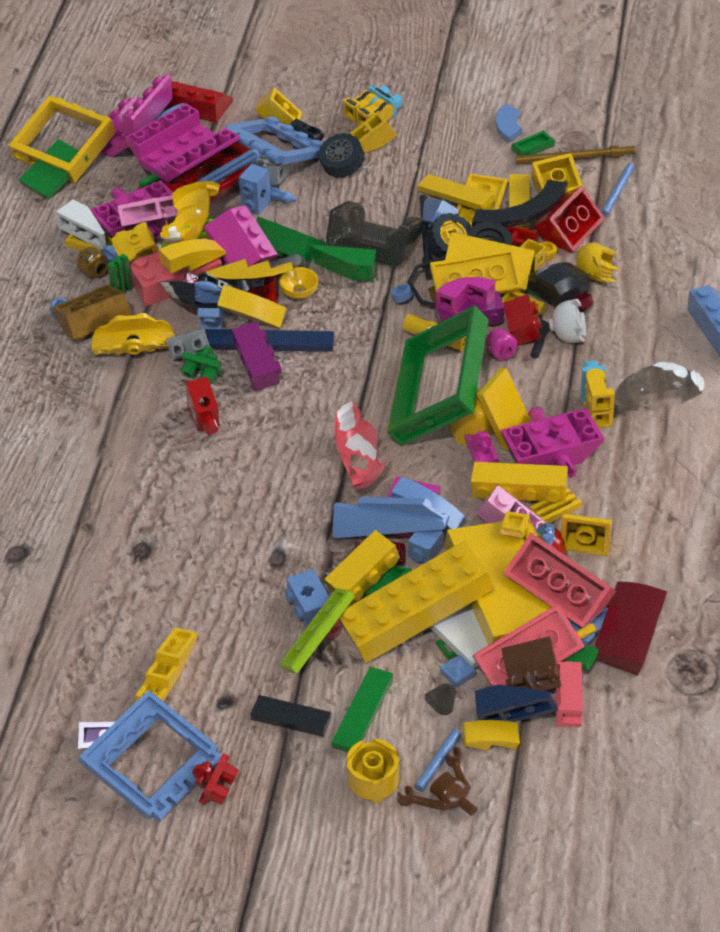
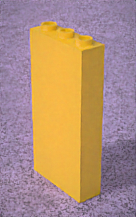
M502 521L448 529L445 540L446 551L465 540L489 573L494 590L470 603L488 645L552 608V606L504 574V571L525 540L524 538L500 534Z

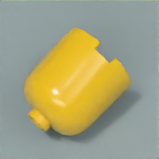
M478 388L473 413L449 424V433L455 437L457 443L467 446L465 442L466 434L475 435L477 432L487 430L488 434L492 437L494 433L477 397L480 391Z

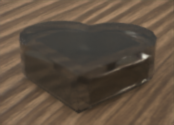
M448 683L441 684L425 694V701L438 714L448 715L453 712L456 698V689L453 685Z

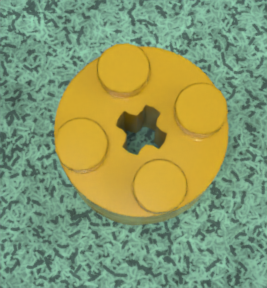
M373 739V742L366 743L363 740L351 747L347 754L346 763L349 789L360 798L370 800L373 803L382 802L384 798L391 795L397 789L400 780L399 758L395 747L381 739Z

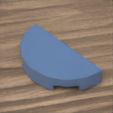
M208 281L195 282V301L200 303H218L222 290L216 284Z

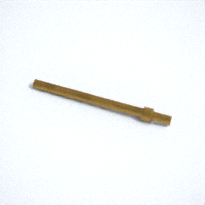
M613 145L610 148L522 155L515 156L516 164L532 163L569 153L572 154L573 159L603 156L614 158L620 157V155L635 154V146L619 147V145Z

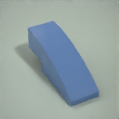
M403 476L391 491V498H426L432 502L433 509L439 513L447 512L450 518L443 531L447 532L448 529L460 528L465 520V515L444 498Z

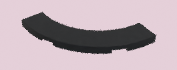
M547 180L546 185L539 194L517 206L495 210L476 209L472 220V227L477 223H482V221H494L502 225L511 224V226H517L538 219L550 212L552 207L562 200L566 193L568 182Z

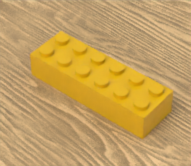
M464 540L347 607L339 617L345 633L366 664L493 591L494 587L488 571Z

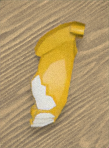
M212 181L196 182L180 187L172 193L173 204L178 213L175 220L169 225L165 218L166 225L163 226L160 233L161 239L166 243L172 244L197 239L209 215V197L217 195L220 184ZM186 225L190 226L189 228L182 229Z

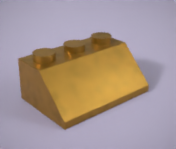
M109 284L51 307L64 333L75 340L86 338L87 334L94 332L100 326L107 325L115 316H132L125 292Z

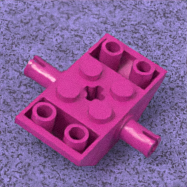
M161 180L129 194H126L121 187H117L119 192L116 188L111 192V196L115 200L91 209V212L99 224L111 236L115 237L117 232L129 231L139 225L121 227L117 206L170 196L173 192ZM172 218L166 219L168 224L170 223ZM165 219L146 222L153 237L155 235L159 240L162 228L166 225Z
M536 406L538 413L532 407L528 415L533 422L501 430V434L517 464L568 466L570 478L575 476L577 472L573 465L582 463L604 442V437L587 408L546 418L541 407Z

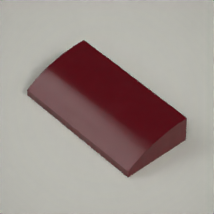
M617 581L614 589L616 592L610 600L594 646L598 648L596 659L638 676L644 665L667 591L645 584Z

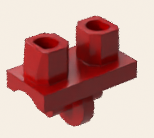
M511 224L502 225L512 235V246L521 247L528 239L537 242L538 232L519 226H511Z
M223 753L214 771L211 769L212 763L209 761H205L204 765L197 764L194 766L192 774L196 778L195 784L202 786L203 783H207L198 802L206 805L209 799L218 804H223L230 789L217 782L220 779L232 785L239 769L227 763L230 756Z

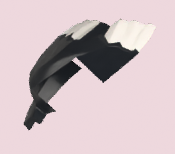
M199 279L160 281L165 291L173 298L178 299L184 306L194 310H198V308H218V303H200L195 301V282H199ZM227 279V283L236 286V289L249 292L264 286V279Z

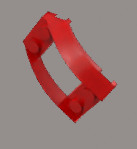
M218 152L191 168L183 176L172 180L173 184H164L174 193L178 188L196 183V181L208 175L214 165L216 168H220L241 155ZM249 164L220 182L217 195L210 196L209 203L219 200L228 194L238 183L239 177L244 173Z

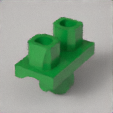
M206 346L203 351H196V355L183 352L182 359L184 364L181 371L185 377L194 378L198 370L202 372L200 378L208 377L211 385L217 376L222 378L224 370L220 368V362L217 361L218 356L213 355L212 347Z

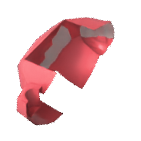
M351 401L343 405L336 412L334 434L338 452L351 479V483L354 489L357 490L366 488L380 476L385 468L386 454L384 462L379 463L376 447L378 431L368 421L360 418V409L356 407L355 402ZM358 454L362 459L367 458V470L350 467L351 455Z

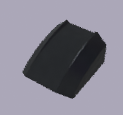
M560 262L546 266L528 276V289L541 295L556 307L564 301L573 300L590 287L589 275L569 262Z

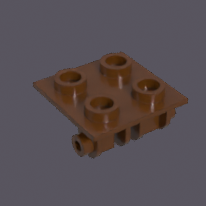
M550 636L501 648L508 677L506 679L507 686L542 691L562 686Z

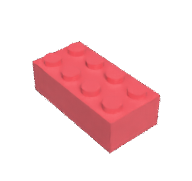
M159 252L129 262L131 283L144 306L173 298L165 291L160 281L197 280L200 273L222 266L221 260L217 258L192 271L184 267L171 274L160 263Z

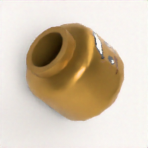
M95 247L85 248L79 253L77 266L87 276L97 278L107 271L108 259L106 255Z

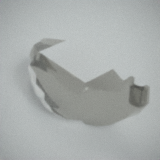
M657 362L642 368L637 373H633L625 378L616 389L613 418L617 414L626 416L625 410L639 411L641 395L683 388L682 404L702 394L705 387L704 378L700 373H696L694 370L690 372L683 366L675 363Z

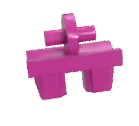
M487 430L477 432L475 435H465V442L474 462L499 463L498 455Z

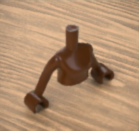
M457 746L453 747L454 757L446 753V763L453 768L456 777H453L449 772H445L430 786V792L439 800L413 795V789L407 785L404 787L407 796L397 792L398 803L401 806H409L414 803L439 810L459 806L472 816L477 811V807L466 799L471 786L464 777L460 767L461 749Z

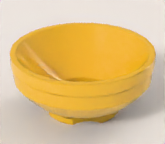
M296 267L293 271L285 272L281 275L279 280L280 288L284 294L295 300L306 299L317 290L318 276L308 268ZM296 289H304V290H305V291H302V292H294V290H296Z

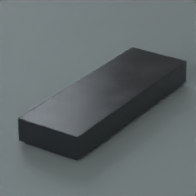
M258 695L250 714L251 720L321 737H324L331 720V712L262 695Z

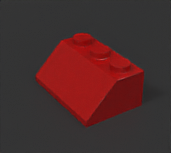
M171 81L172 100L164 108V111L178 104L187 103L199 111L200 119L217 123L233 102V98L214 90Z
M583 186L567 192L562 200L555 204L552 210L545 214L534 227L544 241L552 242L557 248L572 253L602 223L605 217Z

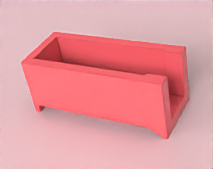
M556 662L562 685L555 688L556 703L559 709L556 711V726L582 727V662Z

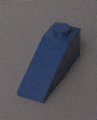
M499 684L475 691L476 712L479 720L517 722L559 710L556 701L549 691Z

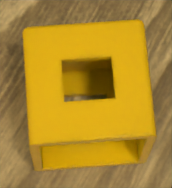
M528 239L521 248L535 251L530 270L533 273L545 263L546 246Z

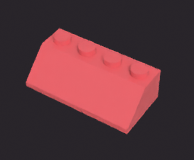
M530 533L504 571L506 576L553 607L558 604L565 616L582 628L590 624L604 610L616 592L610 585L532 533Z

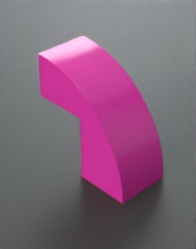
M465 277L450 281L436 291V308L455 315L467 300L487 307L495 298V280L482 277Z

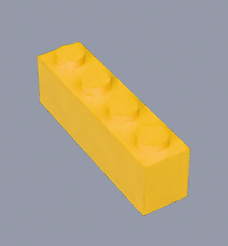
M474 462L471 478L472 498L485 499L497 486H500L516 500L542 501L545 499L550 502L566 501L568 466Z

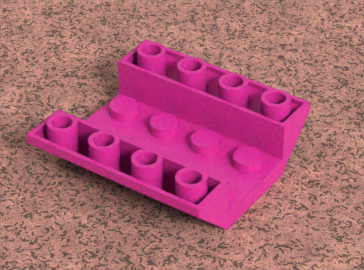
M169 73L164 77H156L151 82L153 86L143 91L142 98L137 99L133 96L128 100L124 98L118 103L117 106L119 108L113 110L108 115L113 121L116 133L99 154L113 157L129 147L125 137L156 119L172 100V82Z
M185 103L125 137L142 167L165 182H169L238 141L240 136L227 128L215 134L200 124L199 111Z

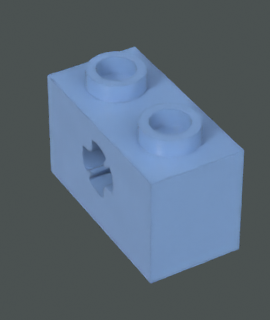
M251 164L239 177L241 206L246 205L251 213L260 215L271 202L269 169Z
M314 569L286 578L287 589H284L288 603H293L295 615L298 620L302 619L305 627L309 625L329 598Z

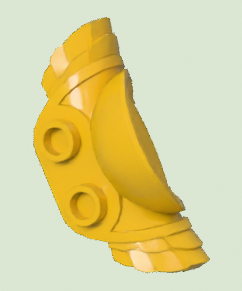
M146 313L132 316L118 315L110 320L107 325L100 326L94 331L91 344L92 351L95 355H110V353L114 355L123 353L136 355L144 351L152 352L156 349L169 348L166 339L175 336V333L168 322L155 320ZM130 336H137L139 338L127 340Z

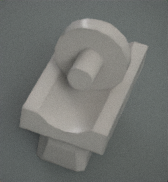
M205 328L166 339L172 360L182 358L184 351L196 354V351H203L206 346L210 347Z

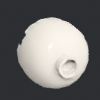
M579 299L560 303L553 312V318L549 319L551 331H555L556 336L563 342L578 343L585 341L581 334L586 336V323L584 312L580 313L578 307L582 306Z

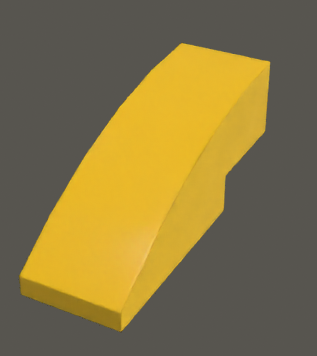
M209 239L185 240L158 249L160 263L171 274L184 267L192 271L226 254V251L219 244Z
M223 285L217 307L221 310L279 329L286 312V307L226 285Z

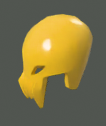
M596 242L587 243L578 250L576 266L587 273L591 280L601 283L608 281L616 282L610 278L612 277L610 274H613L611 270L619 271V268L611 265L613 256L617 252Z

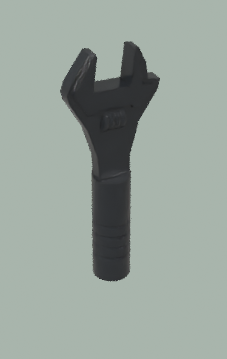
M543 314L538 315L542 324V328L539 329L541 338L535 340L531 351V357L535 359L540 355L545 336L551 331L549 322L542 320Z

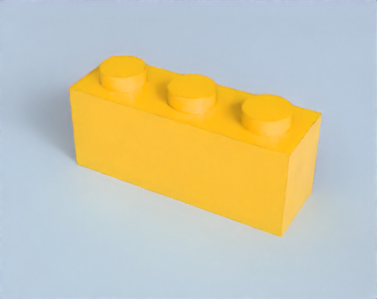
M374 530L324 579L331 593L335 589L351 591L355 597L348 606L360 600L364 592L371 585L376 584L381 576L397 563L400 556L396 545L377 530Z

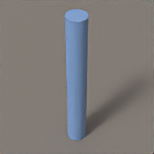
M453 729L414 785L415 789L419 792L424 791L445 760L446 753L451 751L460 738L461 733L458 730Z

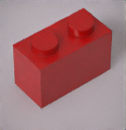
M528 294L503 303L509 333L515 337L517 346L541 338L539 329L542 328L539 316H536L539 310L536 302H531Z

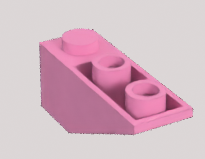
M497 486L485 498L475 513L487 523L503 521L506 511L530 515V521L535 530L541 524L546 523L500 486Z

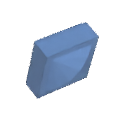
M461 655L440 667V673L455 688L476 675V670Z

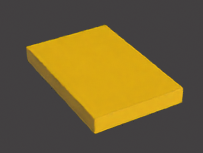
M500 368L478 392L477 397L502 450H509L501 430L529 423L531 420L507 368Z

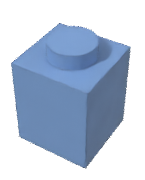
M443 531L415 532L408 540V557L423 564L435 558L443 548Z

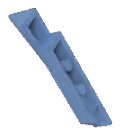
M360 497L357 505L334 504L333 537L369 536L374 530H377L382 535L443 530L447 525L450 515L447 512L439 513L433 509L432 502L426 498Z

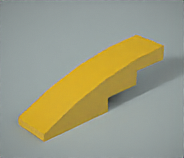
M245 258L206 271V273L215 278L252 279L274 276L293 271L294 268L292 262L271 268L269 260L248 266Z
M178 627L173 629L156 651L155 662L145 673V683L135 694L134 703L148 690L164 702L191 654L198 638L197 632Z

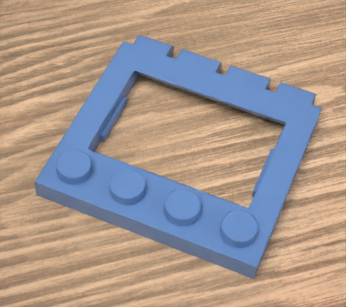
M268 116L265 119L225 125V128L240 136V139L236 142L250 149L256 148L260 155L275 163L288 164L319 158V148L323 145L321 141L309 138L308 134L298 132L293 129V126L279 122L278 118ZM266 130L301 149L283 151L252 133Z
M148 690L78 757V762L149 820L153 817L157 821H161L173 809L172 805L176 806L190 792L189 787L194 788L196 786V778L192 774L194 766L197 764L204 765L205 761H209L212 763L211 769H213L219 762L221 754L217 752L218 746ZM160 719L197 751L154 794L147 798L138 790L135 784L119 771L116 772L112 769L110 765L155 721Z

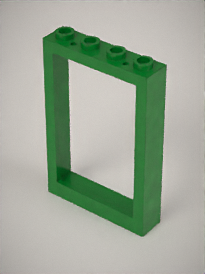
M475 305L405 341L387 433L400 446L473 413L489 320ZM466 336L457 393L414 414L425 356Z

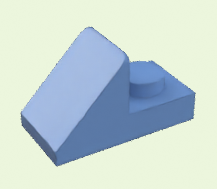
M198 308L197 317L200 318V328L223 329L225 311L219 308Z

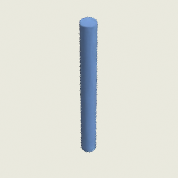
M633 163L627 164L601 211L604 217L609 215L635 166Z

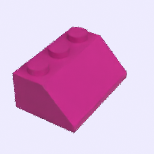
M246 205L231 208L204 226V230L210 239L214 240L226 251V254L222 256L226 264L246 258L248 266H252L267 260L272 262L278 255Z

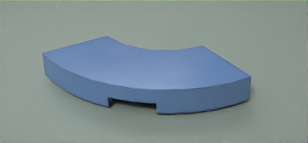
M505 103L497 112L496 126L499 135L507 142H511L522 134V127L516 122L520 117V111Z

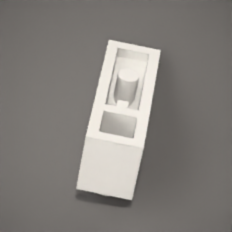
M72 200L56 211L59 229L101 250L106 247L105 232L89 207Z

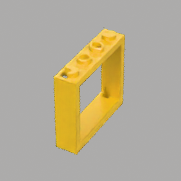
M49 95L10 142L8 147L15 159L33 165L37 160L68 172L71 177L68 181L76 183L114 136L116 130L112 123L113 121L108 116L99 115L93 110L84 109L75 103L71 104L60 97L56 98ZM55 112L97 128L70 163L29 147V144ZM86 155H87V157H88V159H89L87 162H86V160H85V158H84Z

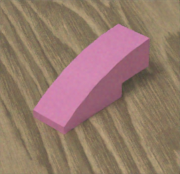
M172 195L117 206L121 227L176 217L178 210L174 207Z

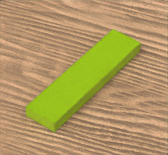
M335 589L281 660L279 666L284 671L297 674L354 599L355 595L349 590Z

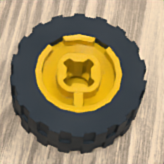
M442 214L429 226V230L426 233V242H428L429 249L438 257L446 256L451 232L467 235L470 232L471 224L458 214Z

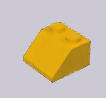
M571 153L532 162L530 175L538 194L546 185L547 180L568 182L566 193L583 186Z
M564 513L561 533L565 541L566 551L608 556L613 519Z

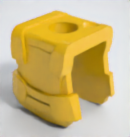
M145 222L140 223L132 230L117 232L115 237L112 238L118 256L125 254L128 256L129 262L159 252L154 237Z

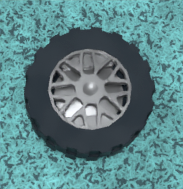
M341 133L330 136L319 148L318 156L324 171L329 176H334L335 178H344L345 176L352 175L362 167V163L365 160V154L360 141L356 136H352V134Z

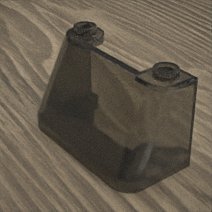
M346 201L330 210L326 245L375 249L377 263L397 267L406 260L422 233L425 219L409 217L398 229L365 221L364 207L359 203Z

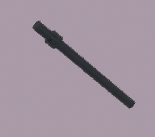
M426 195L419 197L424 256L422 263L434 259L432 251L428 247V242H426V233L429 230L428 224L423 221ZM430 265L423 267L425 278L428 280L432 279Z

